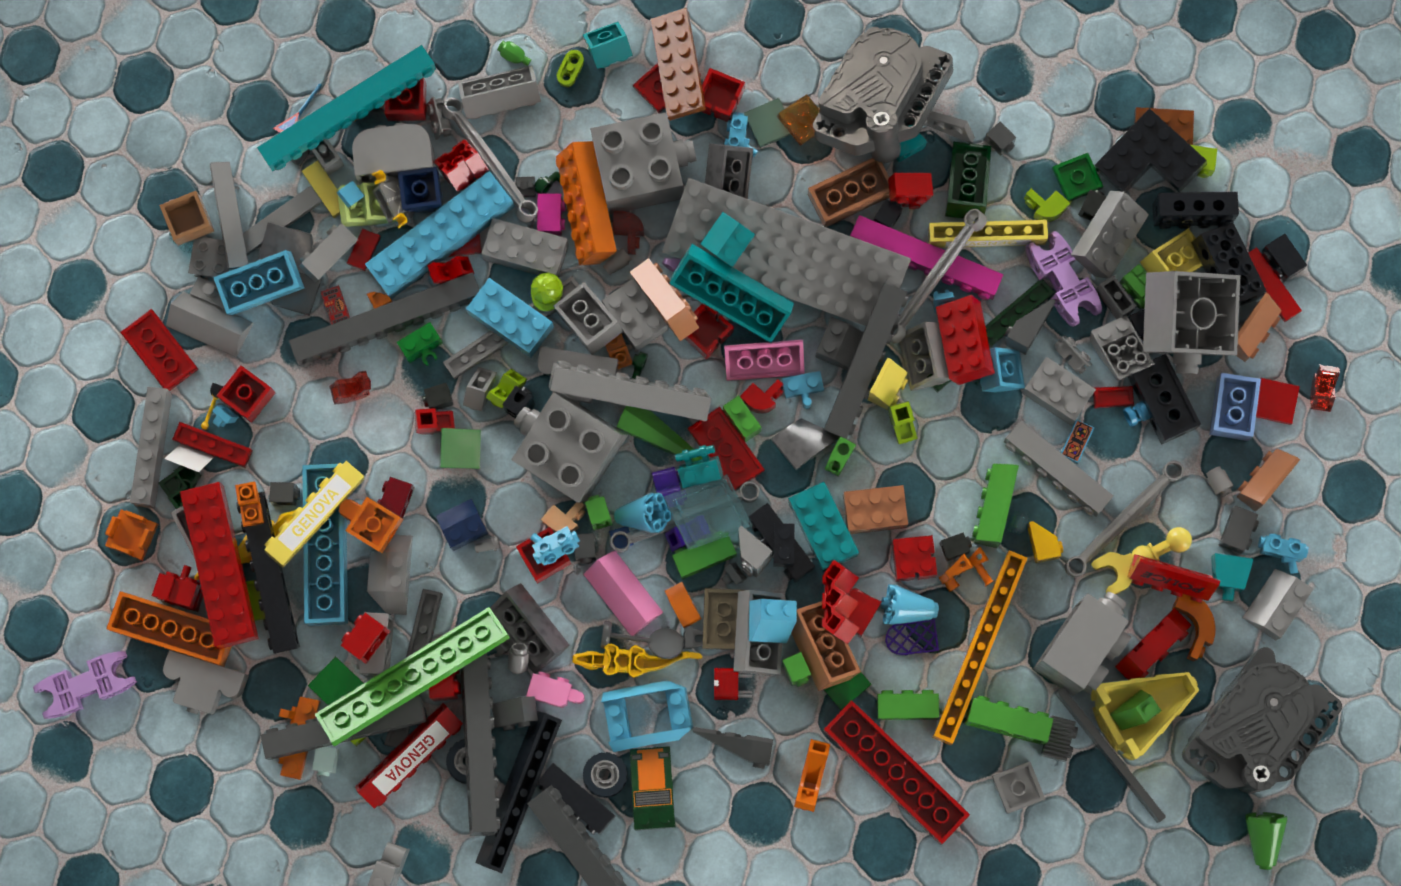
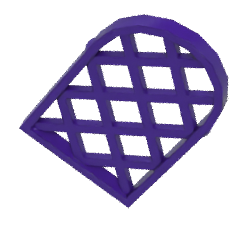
M935 619L893 625L885 635L887 648L896 655L905 656L939 651ZM925 622H931V623L928 625V627H926V626H924V625L922 624V623H925ZM908 624H917L913 629L908 626ZM932 624L934 626V633L929 630ZM903 625L900 630L896 629L895 627ZM919 625L925 629L921 635L915 631ZM905 626L911 630L907 637L901 633ZM891 629L897 632L894 638L888 635ZM927 631L933 635L929 641L923 637ZM912 633L919 637L915 643L909 639ZM899 634L905 638L902 644L895 640ZM934 638L936 642V647L933 644H931ZM920 639L927 643L923 649L917 645ZM906 641L913 644L909 651L903 647ZM893 642L899 646L896 651L890 648ZM928 645L934 648L933 650H925ZM914 647L920 650L916 652H911ZM902 648L907 653H898V651Z

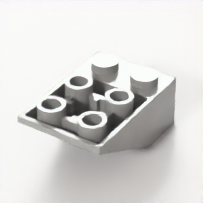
M1127 315L1091 331L1090 342L1100 359L1118 381L1154 365L1149 353L1143 352V343Z

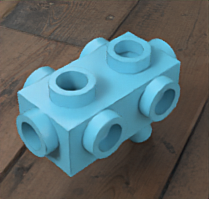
M739 112L733 113L732 120H728L727 132H730L729 139L725 138L724 145L753 148L749 145L750 139L746 138L748 116ZM753 148V157H755L758 150Z
M568 526L550 536H545L543 539L536 533L532 534L530 538L535 543L532 545L535 551L532 555L537 564L542 563L544 566L556 562L558 558L565 554L573 553L579 547L578 542H580L575 531L571 532Z
M1269 534V536L1266 535L1265 537L1260 536L1258 548H1261L1260 554L1281 558L1282 563H1288L1290 575L1298 573L1296 562H1301L1308 555L1309 547L1301 543L1299 539L1289 538V540L1281 539L1280 535Z

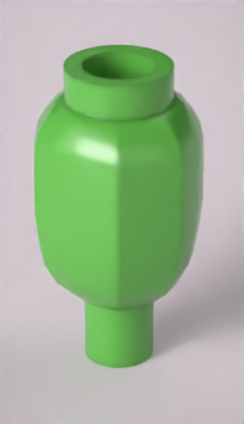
M502 41L497 49L504 59L515 64L522 62L528 66L532 60L525 56V52L521 47L511 41Z

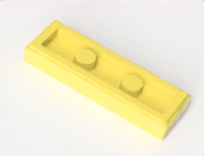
M317 160L303 169L302 173L332 217L335 218L340 215L337 188Z

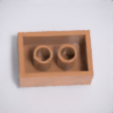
M903 485L844 492L846 525L850 534L907 528L908 518Z

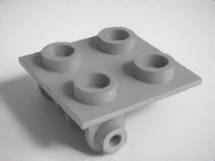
M207 237L194 239L188 273L202 278V276L216 277L229 272L223 240Z

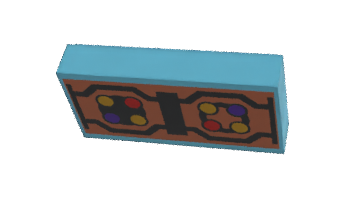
M1076 419L1061 453L1070 461L1078 464L1094 427Z

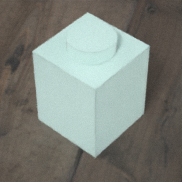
M331 747L315 749L312 770L318 771L317 775L329 777L330 773L335 774L339 749Z

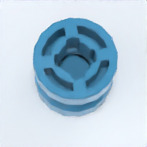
M1142 401L1136 403L1132 408L1127 407L1123 409L1125 419L1131 427L1137 425L1139 421L1150 419L1149 411Z

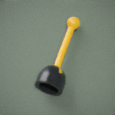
M212 383L210 388L213 400L205 421L201 424V428L204 430L209 427L208 422L218 399L216 395L224 387L216 383Z

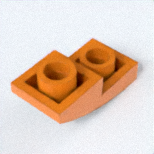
M619 334L605 345L609 357L619 360L618 369L632 364V359L622 334Z
M256 482L235 485L243 526L263 524L264 519Z
M682 581L665 590L669 602L683 628L701 620L699 612Z

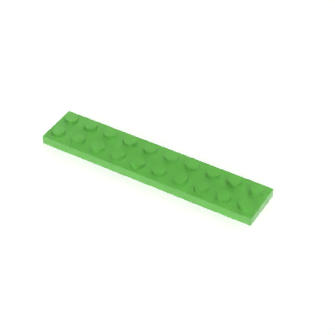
M490 607L315 713V716L335 747L510 638Z

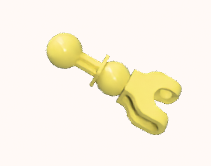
M1176 527L1168 532L1165 541L1155 546H1152L1151 543L1147 546L1141 545L1136 547L1132 553L1126 555L1108 552L1095 559L1091 566L1095 570L1109 567L1116 572V582L1108 586L1106 593L1118 594L1126 590L1131 584L1132 579H1129L1127 576L1134 554L1160 561L1159 557L1171 550L1177 553L1187 551L1192 544V536L1185 528Z

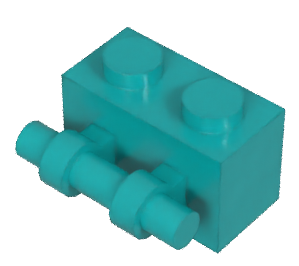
M703 445L699 446V449L691 451L687 449L683 450L682 453L675 454L677 462L685 461V464L680 465L678 468L683 488L722 478L723 471L719 456L709 458V454L715 453L714 445L707 447ZM702 457V460L692 462L691 458Z

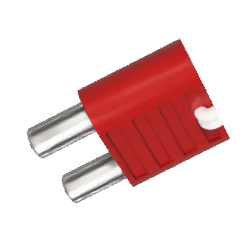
M714 668V700L752 698V695H749L752 694V691H738V678H752V674L734 672V668Z

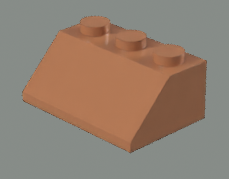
M1264 294L1238 330L1237 355L1235 356L1244 362L1249 357L1251 359L1255 357L1259 351L1256 348L1258 344L1266 341L1270 335L1267 332L1271 326L1274 328L1281 319L1278 317L1281 309L1269 294Z
M1278 448L1273 452L1268 451L1262 459L1264 461L1262 466H1256L1250 473L1252 478L1249 482L1244 481L1237 489L1240 493L1236 497L1252 510L1257 511L1266 503L1300 461L1298 457Z

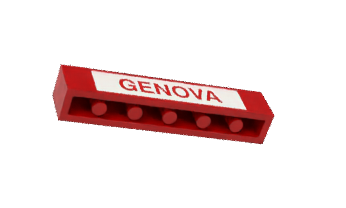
M444 703L426 718V723L420 724L355 786L357 792L374 809L377 806L383 805L387 800V796L392 791L396 792L407 777L410 778L416 773V768L422 763L424 764L429 761L432 756L431 754L436 749H441L451 735H455L460 731L463 723Z

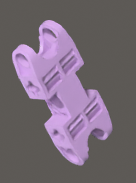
M1053 231L1048 234L1049 251L1043 250L1040 246L1037 247L1034 242L1026 245V255L1039 281L1046 277L1049 278L1056 290V293L1051 298L1055 300V308L1060 316L1070 326L1074 327L1080 323L1078 307H1083L1096 316L1102 312V305L1098 293L1089 278L1079 280L1071 265L1076 259L1071 255L1073 251L1058 232Z
M126 651L103 654L86 661L90 671L73 678L70 671L64 670L37 683L33 687L35 693L51 692L54 698L52 705L42 713L44 719L62 717L84 709L80 699L94 693H98L100 699L106 700L134 686L137 683L135 677L124 679V677L119 678L116 674V668L122 663L121 660L127 658Z

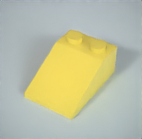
M1189 228L1152 251L1140 261L1147 273L1164 271L1195 272L1202 267L1191 243L1196 238Z

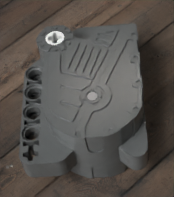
M869 28L865 33L856 38L855 42L847 50L840 66L834 72L830 83L818 100L820 112L813 122L815 139L820 143L854 156L871 153L872 158L878 162H892L900 155V142L915 138L919 134L952 76L954 69L951 54L931 46L919 48L916 41L909 34L894 28Z
M1268 647L1260 648L1254 652L1236 678L1225 688L1219 700L1211 707L1205 719L1189 737L1188 744L1182 751V758L1187 764L1221 789L1238 788L1240 791L1249 794L1270 789L1275 783L1288 781L1295 776L1341 712L1342 703L1322 686L1317 684L1309 685L1306 678L1291 668V666L1279 662L1276 663L1275 654L1272 649ZM1332 703V708L1334 710H1331L1327 712V714H1324V712H1326L1329 709L1328 704ZM1316 718H1320L1323 721L1322 728H1318L1315 725ZM1304 734H1308L1311 737L1309 745L1303 741ZM1195 750L1196 757L1191 759V753L1189 751ZM1293 750H1296L1300 755L1298 761L1293 760L1291 757ZM1207 761L1213 763V772L1206 770L1205 764ZM1282 766L1288 771L1286 777H1282L1279 773Z

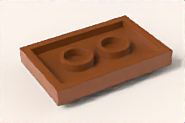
M1136 107L1135 123L1149 108ZM1150 108L1188 144L1193 145V110Z

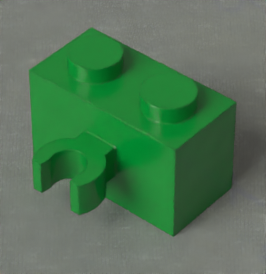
M431 322L397 341V344L409 363L422 356L423 363L428 366L429 364L426 361L428 356H432L435 361L438 360L436 354L431 350L443 344Z

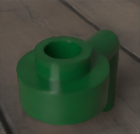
M554 172L549 177H540L534 184L535 192L546 194L555 181L560 183V173Z
M640 351L639 355L635 354L632 365H634L633 379L636 376H641L648 358L647 353Z

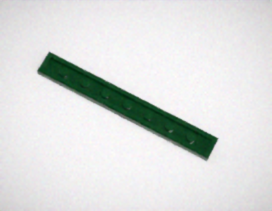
M1043 279L1038 280L985 326L990 348L1004 337L1009 326L1013 327L1017 320L1037 309L1055 293ZM952 380L935 385L933 388L938 393Z

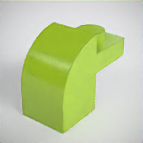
M1032 188L1024 197L1026 205L1030 209L1036 210L1033 218L1036 220H1047V222L1057 220L1070 205V202L1057 190L1046 201Z
M510 369L503 374L497 387L489 391L486 398L494 406L503 408L502 404L514 387L518 386L521 389L528 379L515 370Z
M909 401L888 407L891 425H893L897 443L903 444L918 439Z

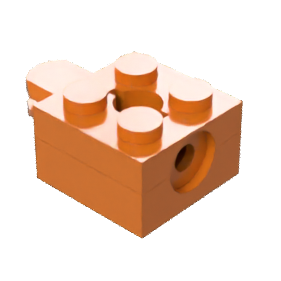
M369 497L365 498L362 505L354 500L346 499L339 506L340 514L351 521L345 531L381 553L384 552L404 520Z

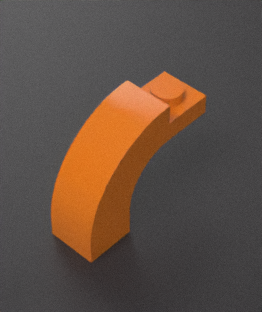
M1183 594L1182 597H1176L1172 609L1175 608L1178 612L1186 615L1194 624L1195 638L1187 659L1196 661L1204 655L1206 647H1203V645L1211 646L1214 642L1215 621L1210 608L1204 601L1199 603L1190 600L1191 596Z
M811 739L794 807L814 812L831 744Z

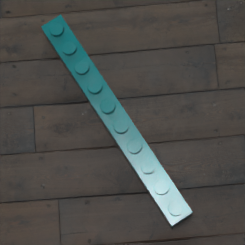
M420 45L264 142L257 149L272 172L281 170L286 166V163L292 159L300 158L308 149L316 148L324 139L332 138L340 129L348 128L356 119L366 117L372 109L382 107L388 99L398 97L401 91L414 87L422 78L430 77L436 70L435 64L424 47Z

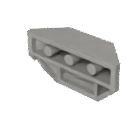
M394 535L383 553L375 549L370 552L367 592L387 614L407 615L413 536Z

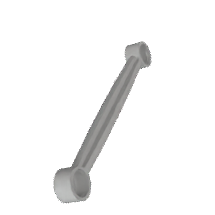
M453 97L446 99L442 108V114L447 119L456 122L470 145L479 153L489 171L517 206V218L525 223L532 222L538 212L537 205L530 200L524 199L501 163L463 115L462 102ZM447 106H453L458 111H451L448 109ZM521 208L529 209L532 214L524 213Z
M972 209L965 215V226L901 313L898 325H893L891 333L896 329L897 331L892 337V343H899L904 339L906 335L905 326L944 276L973 232L980 231L986 225L987 217L978 209Z
M1178 461L1168 462L1163 467L1162 475L1134 499L1079 556L1071 557L1066 562V573L1071 577L1081 576L1086 571V564L1112 542L1170 482L1178 481L1183 476V465ZM1173 464L1179 468L1180 474L1178 477L1172 478L1167 474L1166 469L1168 465ZM1077 560L1082 563L1083 570L1081 573L1074 574L1070 571L1069 564L1071 561Z
M748 481L743 483L738 491L672 514L671 520L667 522L664 530L659 533H650L638 529L629 533L623 531L615 532L610 539L611 547L614 551L623 553L628 550L630 544L664 533L676 526L687 524L697 516H708L741 501L752 503L759 496V487L756 483ZM745 486H753L757 490L756 496L752 499L745 498L742 492ZM618 535L625 536L628 539L627 546L622 549L616 548L613 544L614 538Z

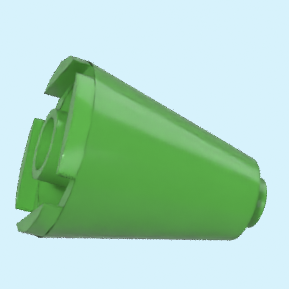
M1256 812L1245 814V820L1255 864L1259 866V869L1271 870L1272 866L1277 864L1287 824V816L1284 817L1283 814L1263 812V814L1256 816Z

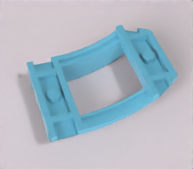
M662 681L604 692L601 702H604L610 742L608 743L613 752L678 741L693 728L687 689L679 684ZM665 692L672 730L632 737L625 699Z

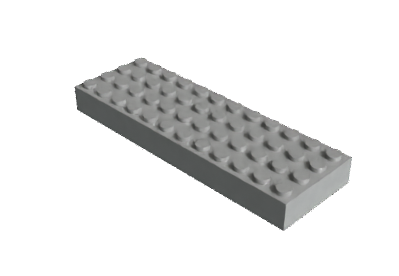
M691 178L687 180L662 253L682 259L691 244H694L720 259L703 247L701 242L721 213L724 212L755 234L733 268L781 296L864 326L867 325L883 283L901 288L911 260L909 257Z

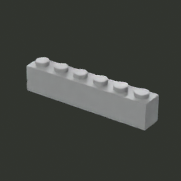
M147 387L130 503L136 507L155 508L158 482L172 393L165 388Z
M1021 420L1005 438L1004 443H1006L1005 446L1013 453L1017 452L1022 456L1021 460L1029 466L1033 465L1040 476L1049 478L1052 481L1051 484L1056 489L1065 491L1068 494L1067 497L1072 502L1081 504L1083 506L1082 509L1088 515L1097 517L1112 499L1113 495Z

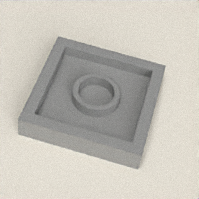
M1030 761L992 776L1007 814L1045 800Z

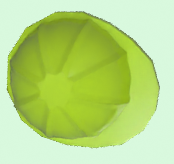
M549 272L539 274L531 284V297L534 306L544 312L555 309L553 305L561 300L563 294L562 281L557 275Z

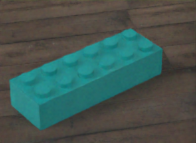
M691 244L669 282L672 286L772 343L791 315L794 305L790 300L694 244Z

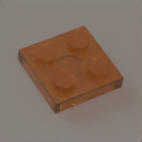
M806 94L778 113L777 118L801 146L815 136L813 122L820 109Z

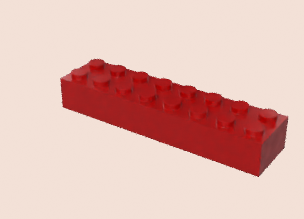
M215 482L180 491L214 646L218 649H223L259 639L224 485L220 482Z
M852 700L823 729V732L940 845L970 816L950 794Z

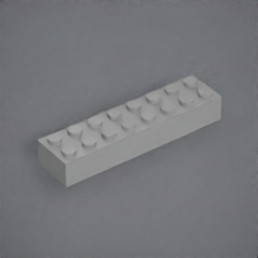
M558 361V364L553 363L549 381L550 391L707 421L711 397L701 388L694 387L693 390H688L685 385L674 384L673 387L669 386L665 381L655 380V383L649 382L648 378L636 376L633 379L628 374L620 372L612 375L609 373V370L597 368V371H592L589 366L580 364L577 367H572L569 362Z

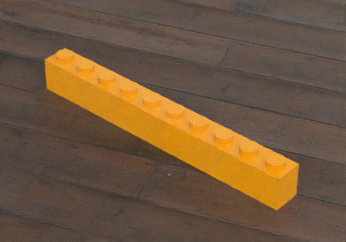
M1010 550L1006 553L932 738L948 745L954 743L1027 557Z

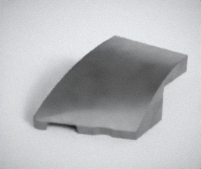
M268 222L258 259L261 260L288 250L292 252L298 271L305 274L298 266L302 263L300 258L307 251L310 254L314 251L312 234Z
M801 418L772 437L771 441L793 468L797 470L825 448L827 449L839 440L840 436Z

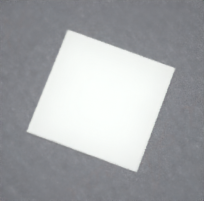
M179 444L165 459L200 472L214 457Z

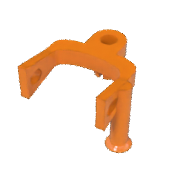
M981 547L969 558L963 554L950 569L939 577L942 585L945 584L948 591L951 592L960 586L955 577L974 566L984 581L985 587L994 582L982 565L983 562L989 559ZM981 554L982 559L979 560L977 555Z

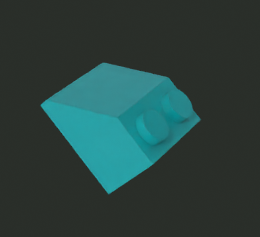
M619 22L583 34L597 69L606 68L614 62H622L627 60L628 57L633 56L627 35Z
M722 212L701 242V245L733 267L755 234Z

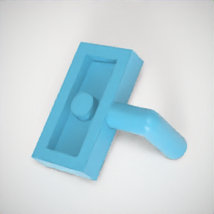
M820 371L782 378L785 399L801 396L805 409H810L812 401L809 398V394L824 391Z

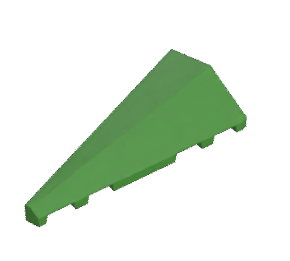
M626 406L616 426L622 432L650 443L653 447L672 455L682 453L683 450L687 449L689 451L695 450L651 410ZM699 456L691 459L692 462L702 460V457Z

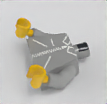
M382 170L372 173V176L376 178V181H374L375 185L379 184L373 190V193L388 224L396 220L399 224L397 227H402L410 221L415 212L402 210L399 178L385 175Z

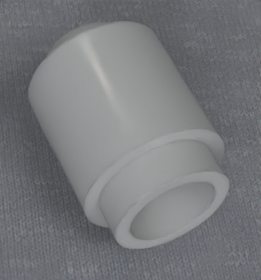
M1220 466L1206 473L1207 481L1216 496L1221 495V497H1224L1232 492L1233 484L1225 470H1222Z
M515 643L509 649L508 669L514 674H522L528 670L529 650L527 645L523 643Z

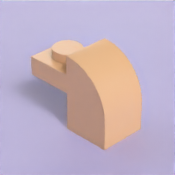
M576 502L566 514L553 504L541 518V521L547 527H551L553 532H557L568 526L571 532L576 531L579 527L574 521H579L584 516L585 504Z

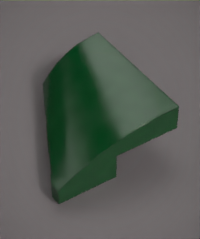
M179 466L173 470V473L158 482L175 509L183 506L180 491L195 488L202 476L200 472L184 466Z

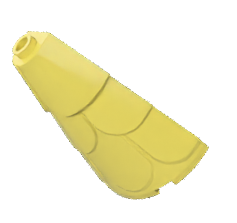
M1189 672L1161 674L1149 678L1102 683L1096 690L1092 689L1091 700L1095 702V707L1092 710L1097 724L1109 744L1116 752L1121 750L1124 753L1122 754L1124 758L1135 760L1143 756L1159 735L1164 733L1174 718L1183 712L1198 693L1199 688L1197 687L1196 679ZM1140 690L1150 694L1161 709V712L1145 724L1120 730L1110 714Z

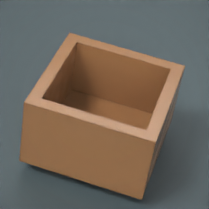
M197 191L159 205L173 241L178 246L214 232L202 198Z

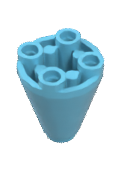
M649 493L616 509L614 519L616 523L622 526L650 533H659L664 530L667 522L671 520V512L668 510L661 493Z
M889 584L887 595L882 597L881 609H884L883 624L896 625L937 618L938 603L897 585Z

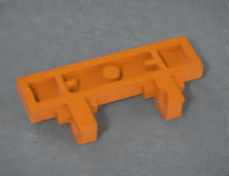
M300 696L298 706H292L291 711L280 709L279 717L291 719L290 724L298 723V726L306 724V720L317 718L315 713L318 712L321 701ZM308 751L279 758L278 763L283 764L280 775L301 780Z

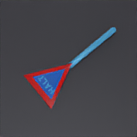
M318 84L298 113L272 129L281 133L298 121L300 115L322 87V84Z

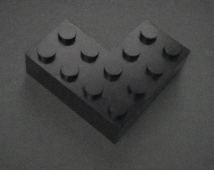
M1149 108L1095 164V168L1120 192L1127 193L1152 167L1180 193L1207 165V160Z

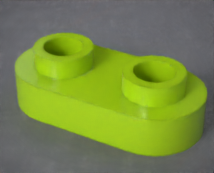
M571 50L565 55L557 72V81L561 86L570 87L575 83L584 65V57L580 51ZM573 59L578 60L576 64L571 63ZM565 76H569V77H570L569 80H564L563 78H564Z

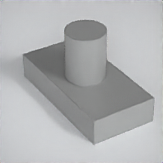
M198 276L190 294L225 310L216 284Z

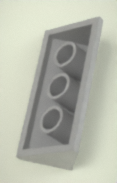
M183 291L170 304L166 326L237 357L253 322L238 315H228L224 309Z

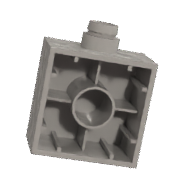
M667 112L590 128L609 215L681 200L684 190L679 168L688 166V162L692 163L697 160L692 140L683 142V139L673 141Z
M1184 271L1146 273L1143 352L1173 354V364H1177L1175 367L1176 373L1198 374V365H1201L1202 355H1237L1240 275Z
M553 392L541 412L536 409L531 411V409L524 407L517 415L514 425L526 437L511 460L577 503L586 502L628 435L564 394Z
M1107 592L1104 598H1099V600L1087 593L1075 605L1033 670L1058 687L1065 688L1072 696L1082 690L1088 694L1092 692V689L1096 690L1109 672L1108 669L1100 665L1106 657L1112 661L1115 656L1118 657L1131 639V636L1123 631L1129 623V620L1123 617L1124 612L1122 611L1126 606V602L1112 592Z

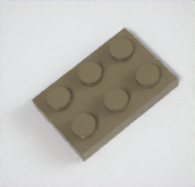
M705 588L702 649L735 650L738 592L745 590Z

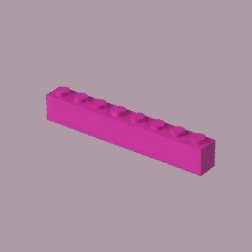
M861 215L858 216L850 235L856 239L911 258L908 268L911 270H921L926 276H928L946 251ZM957 256L941 279L945 284L960 286L962 291L977 293L978 297L984 300H993L1004 274Z

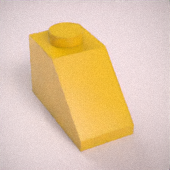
M1034 521L1029 522L1027 529L1035 563L1059 559L1061 553H1063L1062 542L1058 541L1057 536Z

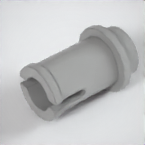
M494 535L488 539L474 541L476 553L493 549L497 551L500 548L499 538L494 537Z

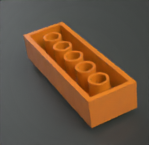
M593 141L572 142L556 156V165L559 168L560 184L563 187L564 202L568 210L567 217L571 224V236L575 243V255L579 266L597 265L617 252Z
M121 591L118 594L106 628L111 632L225 667L232 647L218 649L214 646L209 619Z

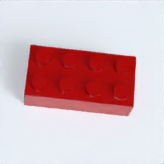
M969 295L937 306L936 311L949 379L957 385H961L995 374L981 302L974 296Z

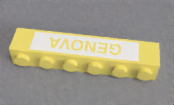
M1047 220L987 221L983 229L973 232L964 247L1026 246L1031 242H1034L1036 245H1045L1048 240ZM929 223L928 243L938 248H948L963 229L965 223Z
M349 462L339 463L332 471L334 472L330 479L326 477L319 485L320 490L316 494L312 492L305 500L307 504L303 508L298 507L292 514L294 518L289 523L285 522L278 530L280 533L275 538L272 536L265 543V553L282 568L288 564L331 517L340 504L363 482L364 475Z

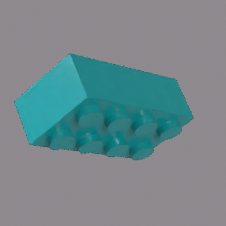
M821 482L788 498L789 506L822 573L828 569L833 560L842 564L859 555V551L825 482Z

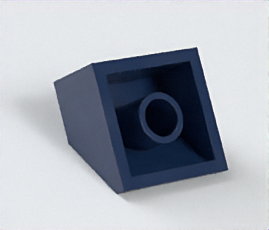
M437 167L398 172L402 210L430 213L443 206L440 175Z
M472 499L436 516L452 551L489 534Z

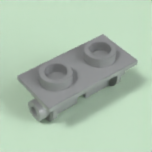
M432 97L426 104V113L430 117L431 131L434 133L435 140H437L441 134L444 137L450 136L452 128L449 119H442V116H444L442 108L445 102L441 98L435 100V97Z
M1062 336L1061 338L1064 341L1061 342L1059 340L1055 343V350L1064 359L1071 355L1072 358L1067 363L1076 373H1083L1086 370L1085 365L1087 367L1092 365L1090 363L1091 358L1086 352L1079 351L1076 347L1078 344L1072 337Z

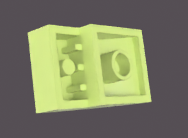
M363 182L361 185H356L364 194V197L349 208L338 196L341 223L345 227L388 223L373 193V190L379 184ZM341 185V186L337 189V192H338L341 188H343L345 185Z

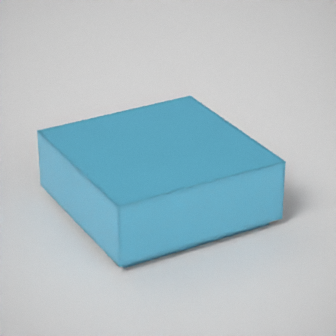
M353 181L337 192L348 208L364 197V194Z

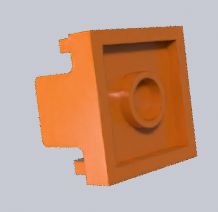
M121 509L118 516H113L105 532V535L108 536L105 546L143 561L159 524L143 516Z

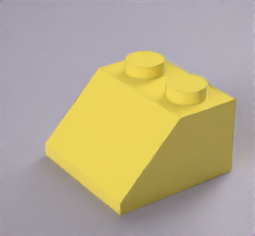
M887 358L870 390L868 401L888 410V407L896 405L900 398L897 396L899 390H904L908 379H906L908 372L892 359Z

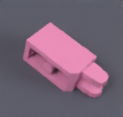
M540 671L538 674L533 673L526 697L535 696L536 701L560 708L567 706L568 701L583 704L585 700L583 692L572 689L573 686L569 684L568 679L558 677L555 680L550 678V674Z

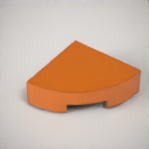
M370 292L367 294L374 309L393 302L389 296L383 293Z

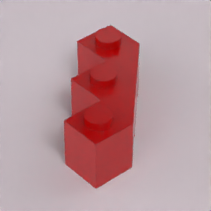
M833 560L822 576V584L825 585V593H822V609L825 610L824 618H822V627L846 644H849L859 630V627L848 620L859 602L848 595L859 577Z
M1174 608L1115 667L1128 680L1145 678L1149 674L1147 670L1158 659L1162 661L1169 654L1167 650L1177 640L1181 642L1189 634L1187 630L1191 627V624Z

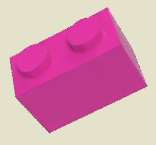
M538 194L537 230L562 236V230H565V218H562V211H566V204L562 200L561 194Z

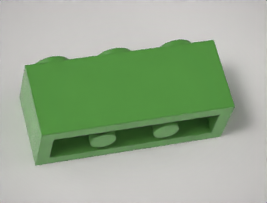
M717 532L711 535L712 538L707 541L701 539L694 542L693 547L688 549L682 547L675 551L672 557L682 580L737 557L728 532Z
M882 690L881 694L877 695V720L939 719V693L934 694V690H922V694H914V690H902L901 694H893V690Z

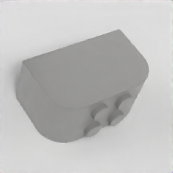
M396 123L394 126L389 127L378 125L375 128L360 132L353 142L354 171L360 185L363 182L376 181L372 173L382 170L385 175L398 178V172L436 167L434 163L435 152L429 135L419 125Z

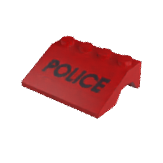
M1137 554L1133 556L1127 576L1129 579H1132L1131 583L1143 586L1144 583L1152 585L1151 589L1163 592V588L1171 590L1170 594L1182 597L1183 594L1191 596L1190 600L1202 603L1203 600L1209 601L1220 585V580L1213 578V576Z

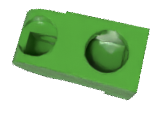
M840 436L824 470L839 477L856 444Z

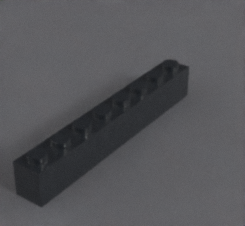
M259 492L264 523L244 527L241 521L243 533H246L248 541H245L247 552H251L252 556L250 567L252 572H255L257 578L254 580L255 589L257 592L260 591L259 607L265 613L263 624L265 630H268L270 638L267 639L268 646L276 654L297 649L300 645L282 567L269 557L264 550L266 548L264 546L265 543L272 536L275 538L265 492ZM236 502L237 510L240 514V506L238 505V502Z
M537 711L538 721L530 722L500 798L499 808L496 809V817L500 818V829H497L495 835L485 836L475 862L499 873H502L528 809L529 805L527 803L531 801L562 722L561 719L544 712Z

